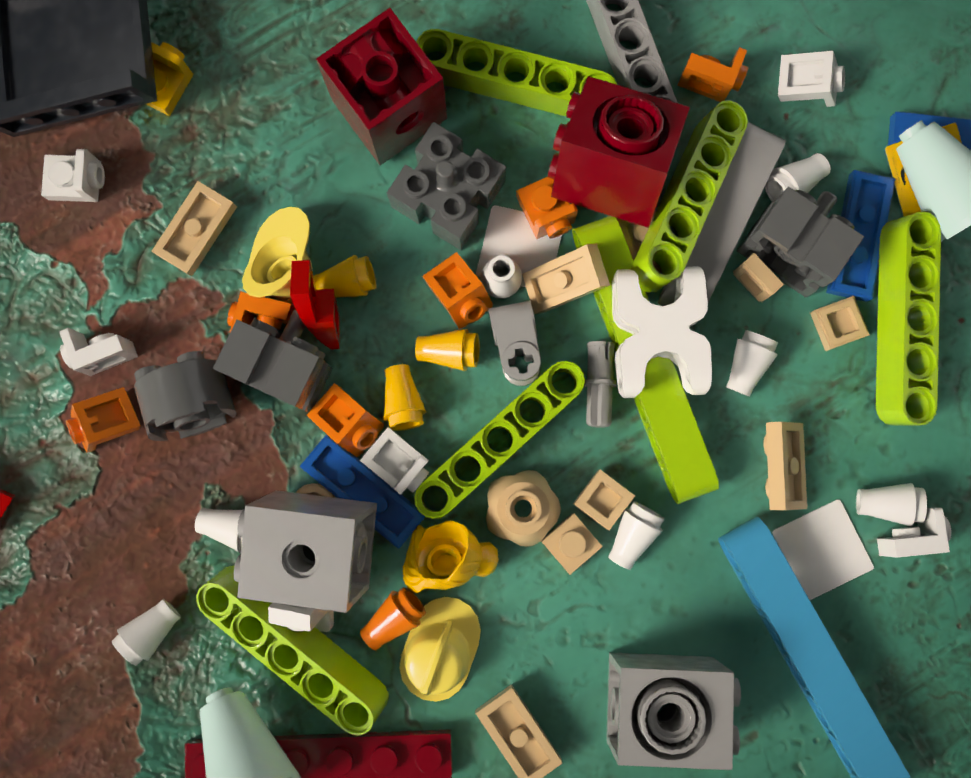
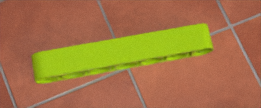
M608 216L572 229V235L576 249L587 244L597 243L610 286L597 290L593 294L610 339L615 343L616 352L619 345L625 339L631 337L632 334L618 328L613 321L612 280L617 270H631L634 260L616 217ZM641 290L643 297L649 301L646 291ZM663 357L650 359L646 366L645 386L642 392L633 399L668 490L678 505L718 490L719 482L674 363L670 359Z

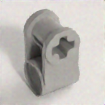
M531 301L488 309L495 346H498L505 378L516 386L532 384L540 373L541 357ZM523 356L525 362H533L527 366V372L524 374H519L517 367H510L515 364V357Z

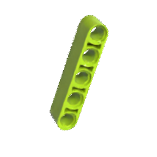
M441 29L426 30L419 35L416 41L426 56L434 51L445 55L440 60L431 61L443 77L444 85L565 117L573 92H582L588 76L617 85L615 79L604 71ZM471 62H480L486 66L480 71H471L466 68ZM511 72H519L526 78L519 82H513L506 75ZM551 82H559L566 89L559 93L552 92L546 85Z
M731 100L718 103L696 125L633 261L631 270L637 273L641 290L656 292L678 278L684 271L747 128V114L738 103ZM686 191L692 196L693 200L688 197ZM669 226L676 230L678 237L672 233ZM652 261L659 264L662 274L655 270Z
M925 211L891 220L883 226L880 233L876 411L880 420L892 426L926 425L933 420L937 411L941 229L937 218Z
M561 361L545 371L421 483L414 497L418 511L425 517L432 519L441 518L452 511L580 394L585 383L584 373L581 368L573 362ZM558 372H565L571 375L575 383L574 390L566 394L559 393L552 385L553 375ZM534 400L541 404L544 414L540 421L530 423L521 417L519 409L525 401ZM499 428L508 431L512 437L511 447L507 451L500 453L493 451L487 443L490 432ZM464 457L474 458L480 464V474L477 479L471 482H464L456 475V464ZM432 486H440L447 493V504L440 511L430 510L424 503V494Z
M233 565L225 567L199 588L196 595L199 610L347 733L357 736L367 733L372 728L388 702L389 693L386 686L316 627L311 631H293L286 626L269 623L268 607L272 602L237 598L239 582L234 580Z

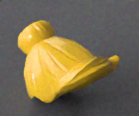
M445 521L427 529L418 525L412 533L405 557L403 581L406 587L414 593H419L424 589L446 590L462 586L474 575L485 577L495 571L499 560L498 549L490 542L479 543L475 535L465 525L455 521Z

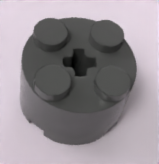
M192 351L177 357L178 363L164 367L158 365L147 366L134 373L136 379L134 389L149 439L167 441L166 433L179 431L181 439L199 435L226 424V414L233 418L235 417L236 410L226 376L213 369L217 360L205 359L202 351Z

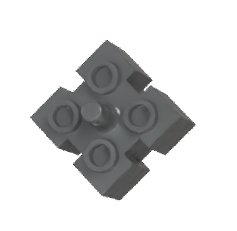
M433 122L415 149L418 164L415 170L405 164L386 193L393 209L417 224H420L424 216L429 218L433 234L457 249L462 250L479 224L477 206L481 205L488 210L505 183L506 166L479 149H476L472 157L463 153L462 139Z
M788 186L777 197L775 202H772L763 211L737 249V252L747 259L755 253L770 270L780 276L779 279L804 297H808L815 293L820 286L823 288L836 280L864 236L855 231L853 224L840 215L833 214L827 218V215L837 202V197L833 193L824 191L816 201L810 194L802 190H793Z
M296 310L293 311L283 333L278 332V329L255 318L251 325L236 320L213 367L214 370L306 412H310L315 406L333 368L323 360L326 355L325 353L319 351L318 347L300 339L305 325Z

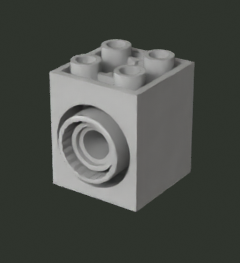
M276 490L245 505V509L239 516L237 527L238 535L242 537L241 554L238 556L234 566V580L239 582L237 598L347 613L369 589L377 503Z
M609 652L607 743L617 764L625 766L732 770L733 755H738L740 750L739 730L736 725H733L734 707H739L741 700L739 680L734 678V672L714 657ZM669 703L664 711L657 713L661 706Z

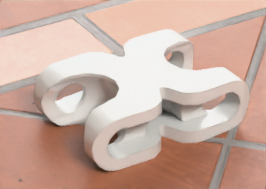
M692 266L684 269L676 279L674 302L666 306L651 304L643 297L638 275L635 271L630 269L616 271L612 280L613 321L618 328L632 334L631 337L625 339L619 345L615 353L618 391L623 398H635L642 392L645 386L647 363L655 357L670 359L678 366L682 378V386L686 392L692 395H705L708 392L712 382L711 346L704 335L689 328L703 319L708 310L706 280L701 267Z

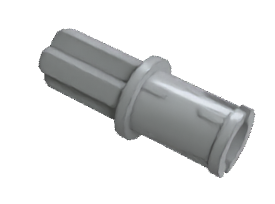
M592 341L587 343L588 371L587 379L584 383V386L587 387L586 423L591 427L605 428L609 427L612 423V388L617 387V381L613 380L615 343L607 342L606 345V341Z

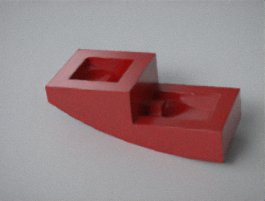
M310 260L292 261L290 296L299 317L308 330L321 343L331 350L340 349V315L334 288L317 290Z

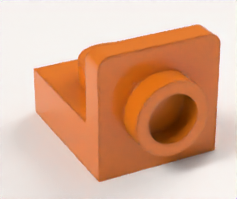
M739 47L729 67L721 64L715 57L709 55L699 56L691 53L677 86L719 102L725 101L731 89L739 91L749 67L742 65L747 50Z
M548 177L516 190V197L536 239L546 235L553 239L567 233L572 229L571 224L575 222L578 213L574 203L569 205L568 202L551 197L554 179Z
M457 252L422 276L459 329L479 320L488 309L493 307V303L484 285Z
M240 291L238 302L234 301L230 306L227 323L228 326H231V332L236 320L251 325L254 317H257L258 320L281 330L282 323L287 324L293 311L296 309L291 303L266 297H253L248 293Z
M336 383L329 388L306 415L335 443L356 457L360 456L364 450L368 449L375 442L377 435L384 427L380 420L369 413Z
M124 387L72 404L71 419L66 420V425L74 444L82 442L86 453L96 450V445L137 431L141 426Z

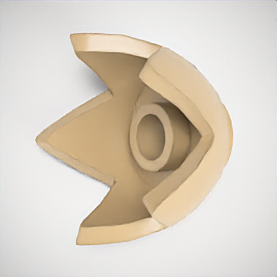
M526 470L516 475L502 476L491 482L487 494L489 507L486 521L488 529L497 537L510 540L519 546L531 547L542 541L548 531L557 523L561 513L559 499L551 490L547 480L537 471ZM520 500H527L531 504V512L526 517H520L515 513V504Z

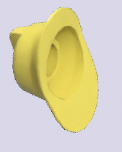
M295 207L279 209L269 216L260 227L242 278L243 289L250 296L258 298L269 296L278 301L293 303L290 296L292 261L310 260L306 252L310 234V222L308 216L301 209Z
M442 597L424 606L426 615L420 619V626L410 630L402 651L399 667L402 681L411 693L423 700L441 701L449 699L459 692L468 677L478 649L481 634L478 617L468 604L458 598Z

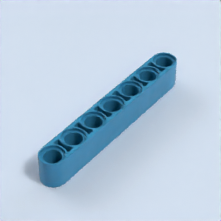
M756 516L719 537L718 541L726 558L850 777L911 778L765 523Z

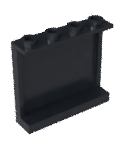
M0 0V132L16 137L157 101L147 0Z

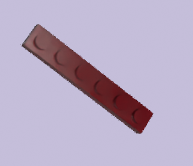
M451 729L367 732L358 736L349 733L274 736L301 778H452ZM189 739L185 743V778H206L202 739Z

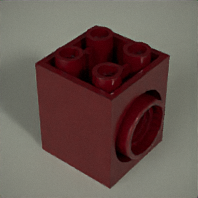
M388 8L316 58L333 103L380 166L425 135L433 122L439 125L447 119L443 77L391 8Z
M588 76L582 92H573L566 112V118H569L570 121L567 124L560 123L554 139L553 150L559 151V153L555 152L548 171V178L554 179L551 197L649 228L690 107Z

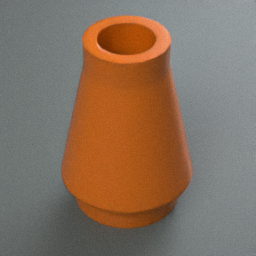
M403 587L398 592L392 591L370 621L360 630V635L363 641L376 651L382 645L420 626V619L426 615L425 608L418 597L408 588Z

